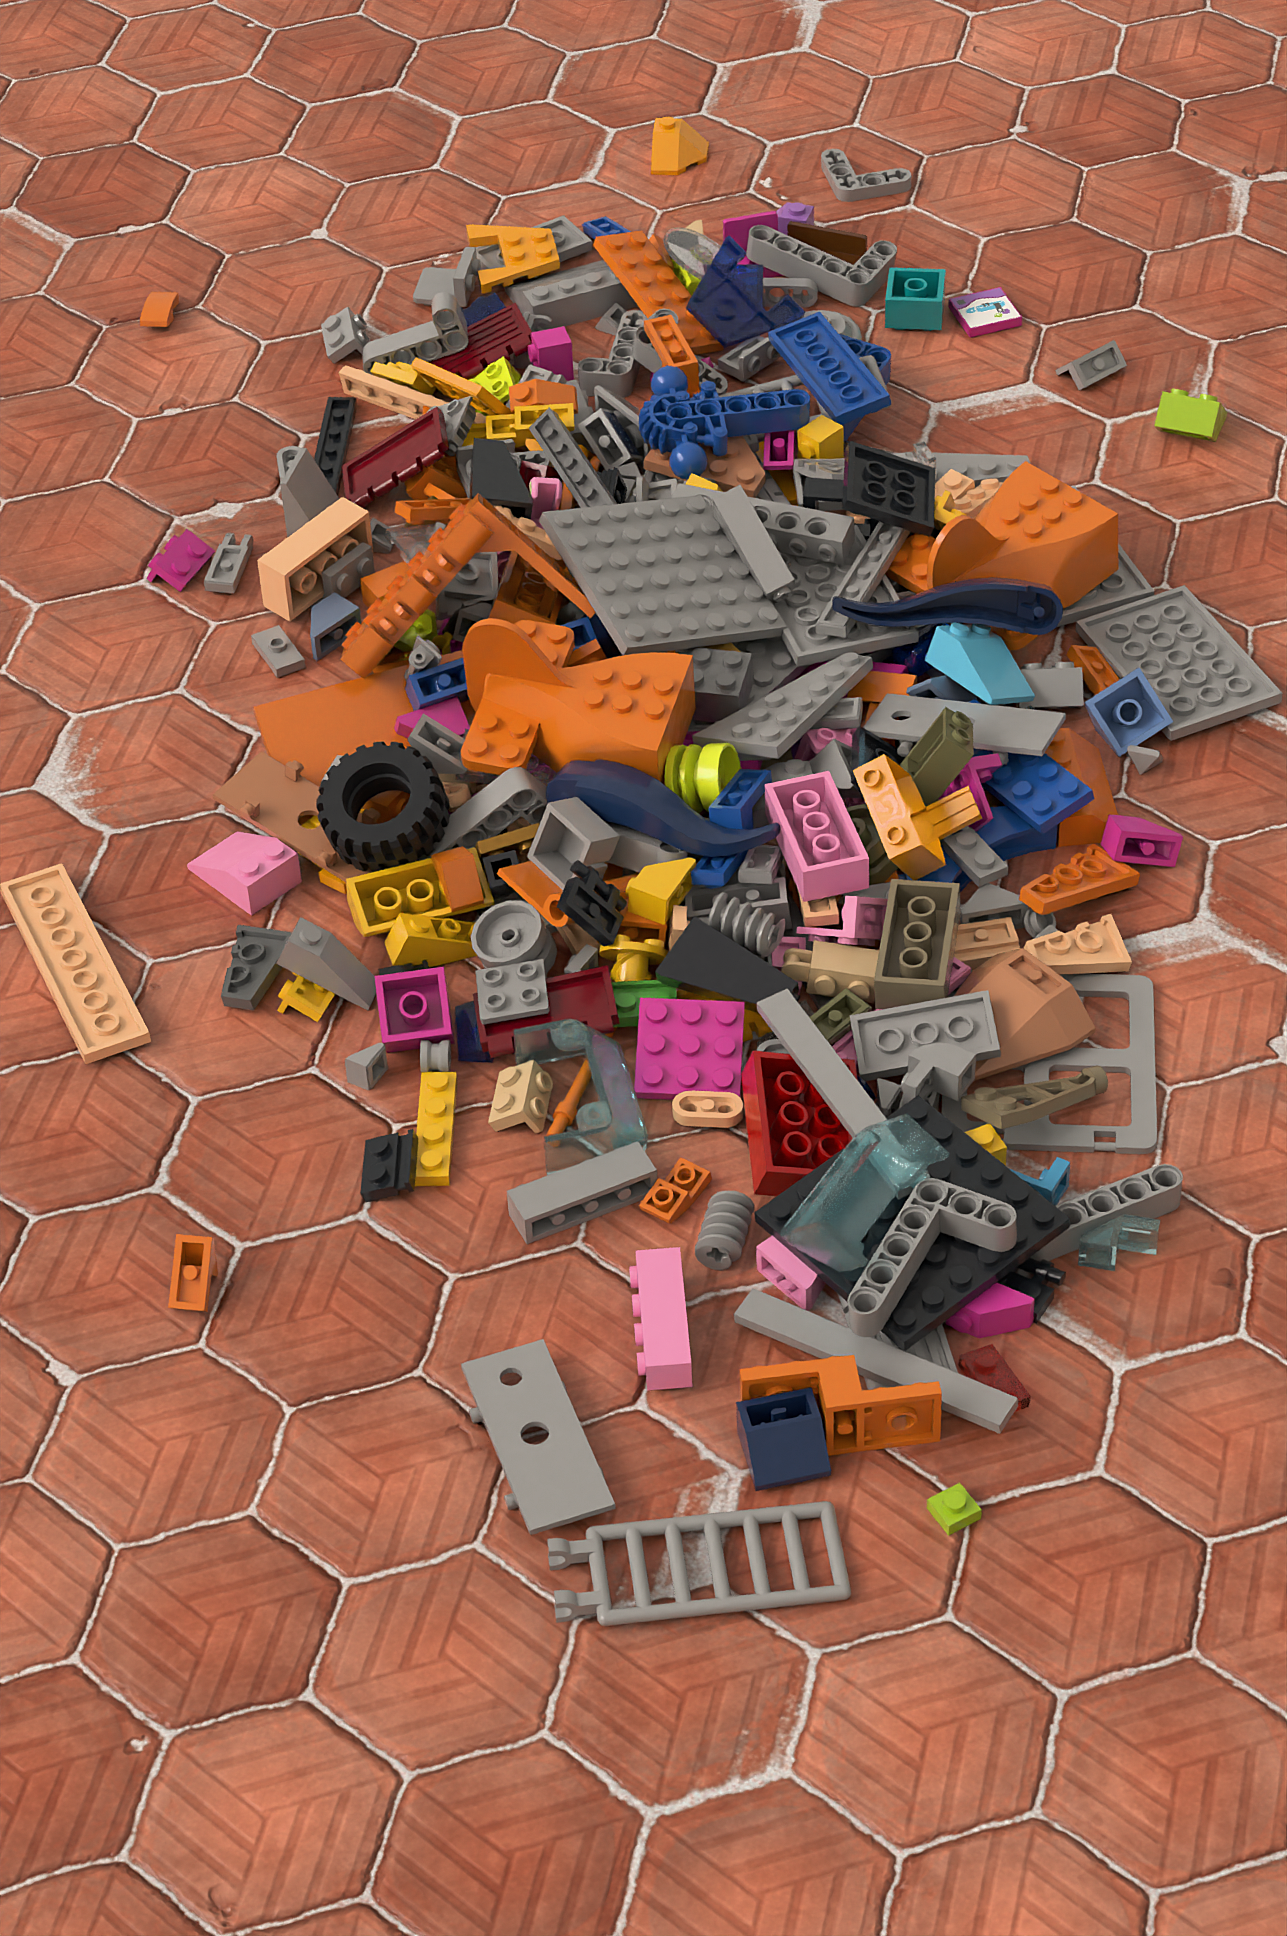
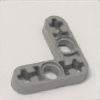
M828 149L821 154V169L836 198L840 201L851 202L899 194L911 189L912 175L907 169L895 168L856 175L843 151Z

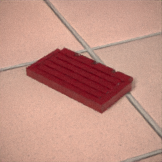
M513 303L468 326V345L465 349L429 361L428 363L467 380L473 379L484 371L485 367L498 361L503 356L509 361L511 360L509 355L514 353L517 357L527 352L528 345L532 344V331L517 304Z
M438 407L433 408L342 466L345 499L363 508L375 501V495L380 498L399 486V480L404 483L423 471V465L428 468L444 458V452L449 450L443 412Z
M608 965L546 978L550 1010L547 1014L482 1024L479 1015L478 993H474L473 999L483 1052L489 1051L490 1057L494 1058L515 1053L514 1046L520 1045L522 1052L549 1046V1038H555L556 1044L583 1039L582 1032L589 1030L590 1037L613 1033V1025L620 1024Z

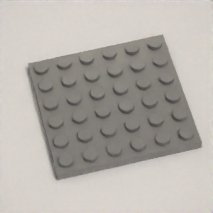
M701 495L542 512L539 520L540 524L623 656L782 636L783 629L787 628V625L770 599H766L763 590L757 585L748 567L740 559L734 545L722 531L720 524L713 517L712 511Z

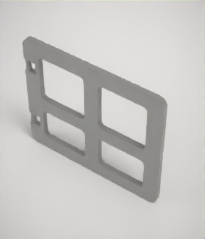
M1060 975L1073 985L1079 997H1112L1128 1000L1130 1046L1126 1049L1073 1047L1071 1050L1013 1069L1021 1070L1024 1073V1084L1049 1081V1073L1052 1071L1081 1072L1084 1068L1096 1065L1102 1067L1105 1072L1126 1073L1130 1076L1131 1124L1129 1126L1053 1124L1049 1121V1115L1032 1122L1005 1129L995 1126L993 1128L997 1134H1004L1002 1141L1007 1146V1150L1094 1153V1151H1115V1153L1148 1154L1153 1152L1157 1146L1153 982L1148 977L1142 975ZM961 985L951 992L948 997H953ZM967 1090L963 1093L962 1096L967 1095ZM942 1095V1115L963 1132L988 1124L987 1122L968 1120L967 1113L961 1110V1097L957 1101ZM1024 1100V1105L1026 1106L1033 1104L1028 1100ZM1094 1137H1115V1142H1094Z

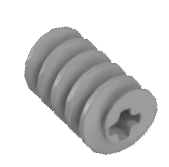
M725 892L720 893L710 911L709 926L740 946L745 945L746 949L750 951L757 950L761 956L766 957L775 951L783 937L785 919H781L777 925H774L775 914L770 912L763 920L764 910L758 907L751 915L752 904L746 902L739 909V898L734 897L727 904L728 894Z
M729 1190L717 1192L710 1198L708 1209L705 1212L704 1221L701 1225V1231L698 1235V1242L695 1245V1256L704 1266L713 1270L723 1271L728 1269L732 1262L737 1261L741 1257L745 1237L748 1234V1226L752 1220L751 1215L755 1210L751 1198L743 1193Z

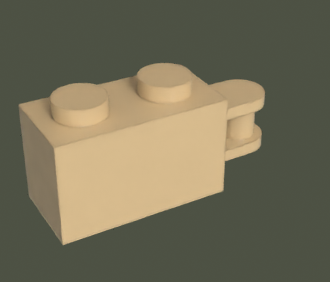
M814 940L812 951L797 948L787 949L783 955L784 964L782 965L781 972L793 980L807 982L806 993L836 997L847 988L864 1002L874 1003V978L879 950Z

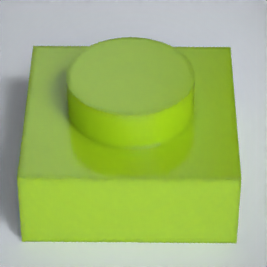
M961 1483L927 1499V1510L948 1536L981 1519L982 1509Z

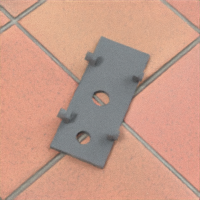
M887 693L863 728L879 738L900 740L897 753L900 756L906 757L915 746V742L921 739L943 709L947 707L953 712H962L973 723V748L992 750L993 754L998 753L1003 766V764L1008 763V752L1043 756L1065 721L1066 713ZM900 716L909 717L908 719H905V720H895V719H894V718L900 717Z
M544 1339L461 1363V1369L477 1407L469 1409L473 1424L481 1421L484 1422L513 1492L504 1496L508 1510L519 1507L530 1535L616 1509L615 1502L604 1479L603 1471L595 1459L568 1397L565 1384L561 1381ZM507 1373H517L522 1377L521 1381L516 1385L509 1386L501 1382V1378ZM535 1426L542 1427L549 1433L548 1438L544 1442L535 1445L528 1444L521 1438L522 1433L526 1429Z

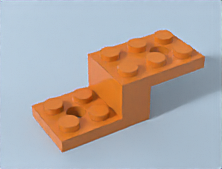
M854 1355L831 1356L824 1359L792 1361L784 1364L758 1365L739 1369L740 1402L811 1387L822 1419L828 1456L940 1442L942 1392L939 1381L917 1382L912 1385L888 1388L878 1387L862 1391Z

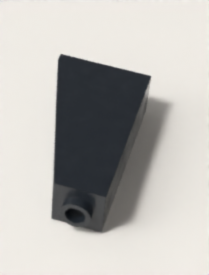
M474 438L470 469L469 501L479 493L493 506L499 505L510 509L513 517H524L531 520L533 499L505 442Z
M696 916L690 921L655 971L657 980L664 985L717 1001L745 1002L744 1009L757 1013L759 1012L757 1011L756 1002L785 989L790 991L797 1002L800 1000L798 982Z

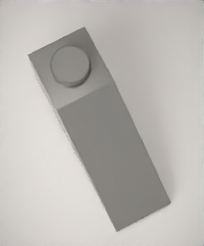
M300 917L276 964L368 1010L376 995L374 975L331 932Z

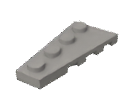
M906 452V457H912L913 461L935 468V483L950 469H953L973 479L975 488L981 484V481L994 478L998 479L999 482H1004L1025 461L1030 463L1026 455Z

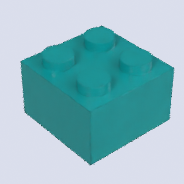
M889 267L885 298V328L897 330L922 329L924 331L942 330L946 269Z

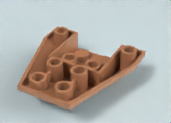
M1024 948L996 954L972 970L954 995L989 991L1001 1057L976 1061L975 1079L973 1081L1071 1050L1095 1033L1096 1027L1073 985Z

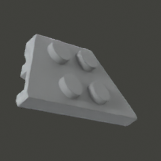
M436 522L434 533L440 527L444 530L446 525ZM497 552L476 553L437 596L436 620L441 621L451 618L453 613L460 608H466L479 603L492 605L498 589Z

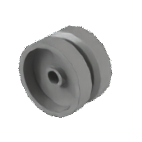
M508 900L489 908L482 913L474 924L471 934L472 948L485 969L543 959L546 972L548 973L554 965L557 955L555 939L533 905L524 901Z

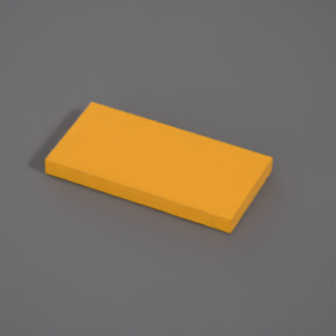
M417 357L412 362V369L445 396L454 400L472 396L470 405L487 415L512 414L506 405L483 386Z

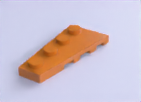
M1093 843L1087 847L1085 854L1077 853L1072 856L1069 864L1064 865L1061 863L1054 867L1053 874H1043L1023 886L1020 891L1019 900L1031 907L1035 913L1046 915L1138 885L1140 873L1123 862L1113 861L1105 850Z

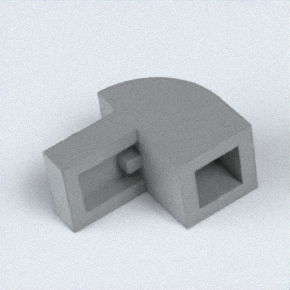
M929 1043L913 1050L908 1055V1072L903 1077L900 1085V1091L903 1092V1106L917 1095L926 1100L932 1091L958 1101L975 1079L976 1054L949 1043Z

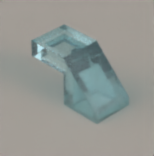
M1122 1214L1081 1235L1078 1265L1115 1271L1119 1249L1156 1255L1160 1220Z

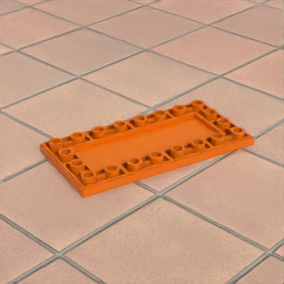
M462 650L441 655L440 665L463 658ZM410 664L368 675L365 679L360 677L254 706L253 712L268 756L283 765H286L289 761H298L304 766L300 775L320 787L321 780L337 755L344 756L346 753L351 755L357 752L355 749L357 747L365 745L368 748L372 747L374 742L383 741L387 746H390L391 742L403 743L406 749L409 746L408 738L397 734L394 727L398 716L414 711L405 690L407 682L405 681L404 674ZM470 700L460 704L468 724L471 726L476 712ZM315 815L301 817L298 820L299 825L301 826Z

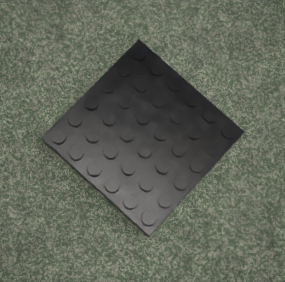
M919 1095L886 1119L928 1172L930 1178L940 1179L1011 1205L1017 1215V1241L1012 1249L998 1252L940 1232L881 1330L904 1352L1070 1228V1218ZM853 1141L754 1212L755 1222L771 1236H774L848 1302L849 1294L910 1194L898 1199L858 1144Z

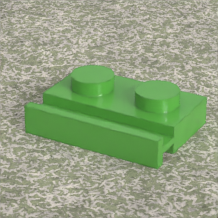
M658 980L612 982L620 1024L613 1025V1027L638 1026L640 998L677 999L676 988L664 985Z

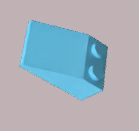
M952 623L951 625L936 627L925 659L926 662L989 705L1030 702L1034 700L1035 694L1003 639L992 632L990 626Z

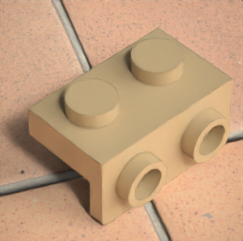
M534 1059L514 1067H508L499 1072L488 1124L496 1132L522 1122H526L535 1133L543 1131L553 1081L550 1075Z

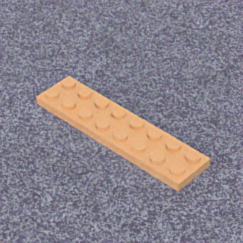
M61 863L1 883V894L85 1064L150 1043V1033L63 864Z

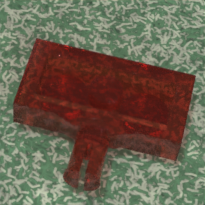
M993 1344L959 1355L958 1366L966 1377L1017 1397L1018 1407L1015 1411L1029 1407L1030 1394Z

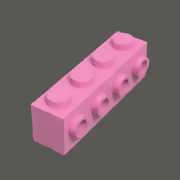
M680 1247L637 1250L636 1266H629L631 1289L638 1288L639 1293L632 1295L633 1317H641V1323L634 1324L636 1346H643L644 1352L637 1353L638 1376L646 1375L647 1390L692 1387V1365Z

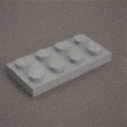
M564 215L531 227L551 229L560 262L592 250V240ZM498 244L476 248L477 259L481 260V270L504 267Z
M988 990L849 1015L861 1082L906 1074L908 1072V1055L916 1048L929 1043L956 1045L975 1053L976 1061L1001 1057Z

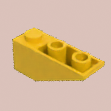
M399 913L384 942L393 966L412 963L415 966L422 964V960H427L430 968L477 956L471 942V934L475 923L450 918L443 919L420 914Z

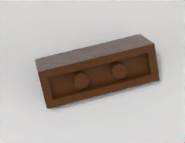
M790 221L787 225L788 236L852 265L867 251V236L863 234Z

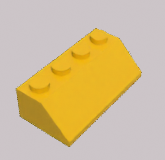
M473 847L467 850L474 855L484 904L452 912L433 862L429 858L347 878V901L356 928L363 937H368L390 931L399 913L445 918L493 906L494 899L476 848Z

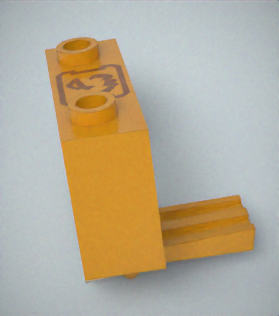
M885 754L853 770L889 860L912 880H918L946 865L940 844L941 839L982 819L969 786L925 807L911 775Z

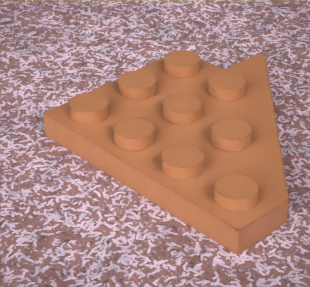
M743 436L728 437V450L724 456H716L711 446L698 443L707 455L705 472L699 477L715 479V484L723 492L741 485L748 497L756 498L765 484L766 473ZM660 449L649 451L644 459L645 470L681 479L670 468L669 459L671 452L661 454Z

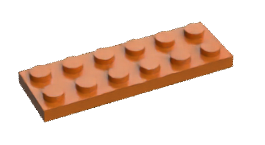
M642 230L596 237L593 246L647 318L659 309H670L677 314L678 327L694 355L724 349L725 339Z

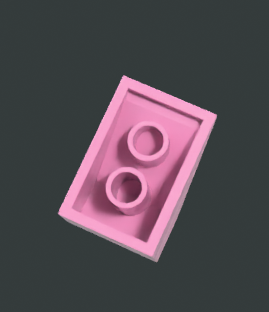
M238 831L187 864L191 872L251 916L302 882L297 852L275 837Z

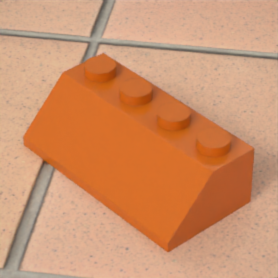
M1060 728L1045 753L1091 788L1094 800L1057 824L1056 840L1058 847L1101 843L1108 815H1118L1099 748L1070 728Z

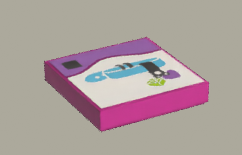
M1001 287L948 300L949 309L970 338L1022 325V316Z

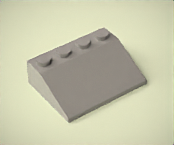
M604 260L505 287V292L511 301L517 304L522 315L524 312H530L532 315H545L552 319L551 324H539L542 329L568 326L602 317L615 303H618L625 310L638 307L637 303Z

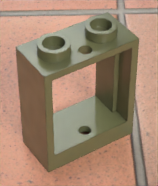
M945 707L900 764L911 775L925 807L940 798L973 757V723L962 712H953Z

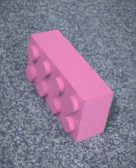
M825 771L765 784V815L769 824L777 822L780 825V833L775 838L803 902L869 888V857L830 772Z

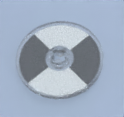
M679 227L671 228L665 234L663 244L667 253L688 273L705 282L719 286H729L738 278L739 269L736 262L715 241L696 231Z

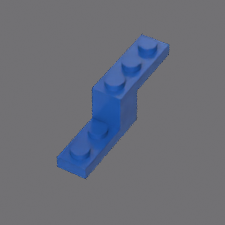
M739 769L709 806L710 822L727 829H754L752 807L765 792V784L772 783L771 770ZM748 850L727 856H703L691 871L692 885H704V887L709 889L725 886L744 861Z

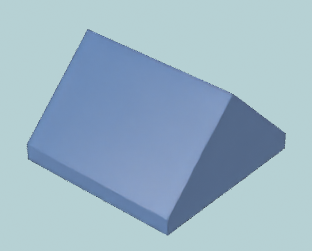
M1139 667L1084 702L1095 730L1118 757L1127 752L1128 746H1137L1173 722Z

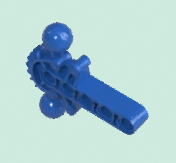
M667 365L653 374L651 389L654 395H651L650 401L644 402V406L640 409L639 431L644 439V443L650 444L651 450L660 449L661 454L671 452L669 459L671 470L679 478L688 480L691 473L700 476L705 472L707 466V455L698 443L711 446L716 456H724L728 450V437L798 430L809 423L810 395L801 389L719 397L715 383L705 381L701 384V392L694 394L690 398L687 392L688 380L685 373L676 366Z

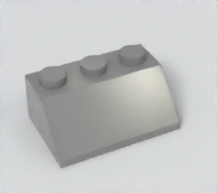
M599 385L594 387L595 412L603 408L612 410L643 458L636 466L645 472L644 459L651 450V446L644 443V439L639 431L640 410L623 397Z

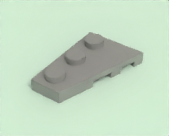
M794 459V471L810 478L844 480L845 459Z

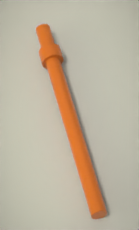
M613 1027V1033L599 1035L595 1039L564 1101L557 1105L552 1115L554 1121L546 1134V1139L550 1143H558L565 1128L570 1126L577 1115L576 1107L617 1027Z

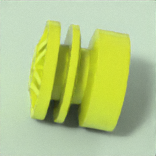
M730 743L706 744L703 748L696 744H690L689 746L674 745L670 748L666 759L665 786L677 794L698 814L704 808L709 812V806L738 770L741 769L738 753Z

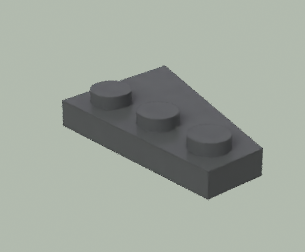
M237 925V941L231 950L233 959L231 967L227 968L221 993L224 1006L255 1010L283 968L276 964L292 932Z

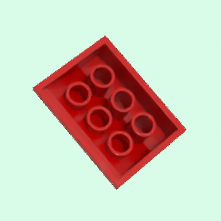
M752 1051L741 1073L754 1195L778 1196L855 1140L790 1054ZM841 1058L857 1079L855 1060Z

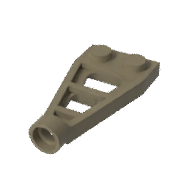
M1096 1065L1084 1068L1076 1077L995 1089L991 1087L978 1088L974 1094L961 1097V1110L997 1128L1005 1129L1032 1122L1095 1095L1105 1093L1108 1088V1079L1103 1068ZM1028 1100L1033 1104L1026 1106L1017 1101Z

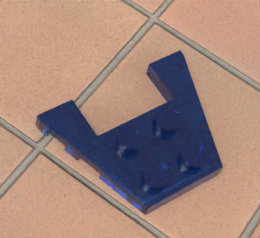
M730 235L725 238L720 250L715 255L686 307L724 348L800 320L805 314V311L788 294L770 310L766 311L728 273L746 256V252Z

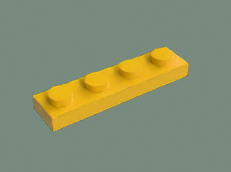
M421 1072L416 1131L419 1139L415 1186H450L457 1072Z

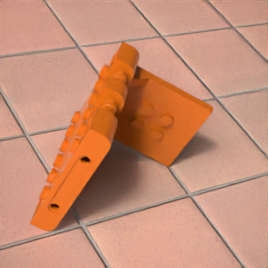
M477 493L465 506L460 504L449 516L451 521L444 530L440 527L428 540L430 544L426 548L427 551L424 554L420 551L416 553L407 564L409 568L402 577L398 574L386 588L389 591L385 594V599L381 601L377 598L366 610L368 615L363 619V622L360 624L357 621L345 634L347 638L342 643L344 650L340 660L365 679L417 618L434 602L440 592L476 553L517 552L519 554L518 560L532 572L536 569L543 576L542 581L555 593L558 591L563 593L590 618L596 612L575 578L481 494Z

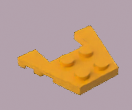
M466 225L470 247L498 244L504 267L478 270V281L482 294L491 292L492 286L501 283L504 287L512 285L513 279L525 275L530 279L560 269V260L551 229Z

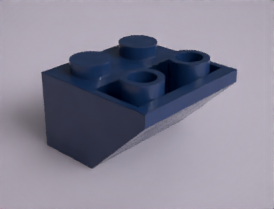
M811 1387L736 1402L737 1433L756 1491L831 1476L822 1419Z

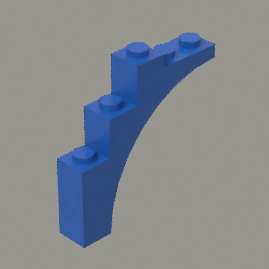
M1007 806L990 807L993 819L981 829L975 831L1003 861L1030 852L1056 849L1057 825L1042 835ZM941 845L946 865L918 879V881L960 883L961 892L972 880L943 850ZM904 872L903 874L898 875L899 879L912 880Z

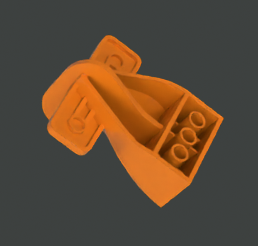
M1025 461L1010 474L974 519L968 515L955 517L944 526L936 539L919 533L907 538L885 574L915 594L940 585L966 579L992 577L1025 580L1050 586L1057 594L1063 608H1066L1080 600L1119 569L1118 513ZM938 623L936 627L951 625L952 623ZM990 626L991 631L1003 639L1009 650H1019L1039 636Z
M489 618L480 620L469 628L463 641L462 652L468 697L476 714L461 748V761L465 768L501 775L514 767L526 769L531 755L534 754L558 773L564 765L571 761H596L602 759L636 768L665 785L667 755L670 748L674 745H683L696 710L693 655L658 652L638 653L567 667L575 647L574 632L569 627L531 620H520L512 624L505 620Z

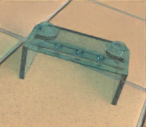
M564 1019L514 1029L516 1066L533 1059L537 1064L585 1055L599 1099L597 1102L585 1104L578 1110L576 1115L578 1130L544 1137L545 1169L547 1175L637 1141L643 1150H646L648 1145L647 1129L621 1045L616 1040L575 1019Z
M909 1114L868 1126L849 1142L783 1227L780 1236L792 1247L838 1272L847 1270L850 1272L855 1268L863 1267L869 1260L862 1253L865 1245L861 1240L899 1190L909 1186L915 1188L920 1181L927 1177L928 1171L926 1168L928 1165L947 1159L950 1153Z

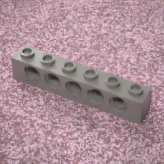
M678 483L671 498L701 495L713 513L712 499L724 492ZM748 497L779 552L844 565L855 541L854 517Z

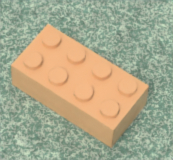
M341 497L259 558L257 562L264 607L286 620L292 621L323 597L322 572L362 542L372 546L373 552L369 511Z

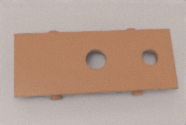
M261 751L213 794L214 800L271 836L279 839L344 882H346L347 878L372 873L371 868H368L367 871H361L356 869L353 863L347 864L343 861L338 852L333 849L321 824L313 829H306L299 825L298 820L305 815H315L318 817L319 812L316 808V799L321 794L318 791L319 787L300 775L304 766L296 760L293 762L289 761L286 765H283ZM373 808L365 809L362 813L359 812L357 821L363 824H378L376 822L381 814Z

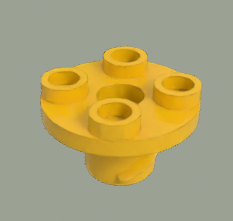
M617 935L613 944L605 947L600 945L599 955L616 962L611 970V978L614 982L651 980L652 975L648 971L649 965L661 964L668 954V951L664 949V942L657 939H645L644 943L630 942L631 938L629 936Z

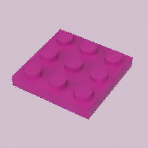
M640 998L634 1098L673 1100L676 1095L684 1091L730 1092L740 1097L745 1002Z

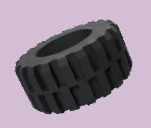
M384 741L374 742L372 747L366 748L365 745L355 748L357 752L351 755L346 753L339 759L340 764L331 766L326 773L328 780L323 779L318 789L321 795L316 799V808L319 812V822L333 849L338 852L340 858L347 864L353 863L354 867L361 871H367L368 868H371L372 872L416 862L419 861L418 858L423 854L428 856L435 849L433 846L435 841L439 843L445 834L443 827L448 825L450 818L448 813L450 808L449 799L432 762L426 756H422L419 750L411 746H407L405 749L403 743L391 742L390 746H387ZM386 791H403L410 794L405 808L393 819L380 824H363L357 821L361 808L375 795Z

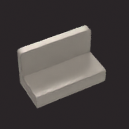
M1113 340L1055 371L1057 375H1060L1069 370L1078 390H1081L1127 366L1116 341Z

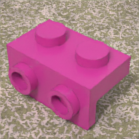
M186 529L180 537L174 535L164 547L166 552L163 555L158 552L148 565L152 570L146 579L152 582L159 575L181 592L212 558L215 550Z

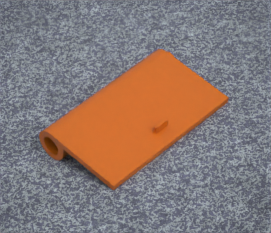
M532 861L499 868L497 874L522 898L533 905L552 925L564 927L575 924L571 918L557 907L563 890ZM604 862L608 867L602 880L606 884H613L619 889L620 896L624 899L629 898L625 894L629 880L632 877H637L639 872L622 877L623 867Z

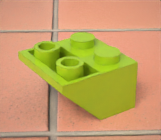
M1171 389V393L1162 391L1154 425L1158 431L1216 442L1227 417V411L1217 401V397L1200 394L1199 398L1188 396L1189 392L1180 389Z

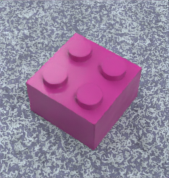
M444 967L374 976L382 1043L385 1044L386 1053L420 1049L421 1040H429L431 1043L450 1040L451 1044H455L448 984Z

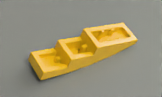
M573 403L514 406L515 414L487 415L486 423L471 425L462 446L473 445L474 438L498 441L513 439L515 448L525 446L526 439H535L529 427L549 407L558 414L569 432L574 431Z

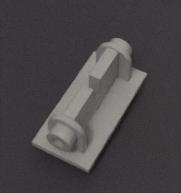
M419 635L416 637L413 651L409 656V668L404 674L406 682L409 675L439 666L442 660L437 646L429 640L424 641Z

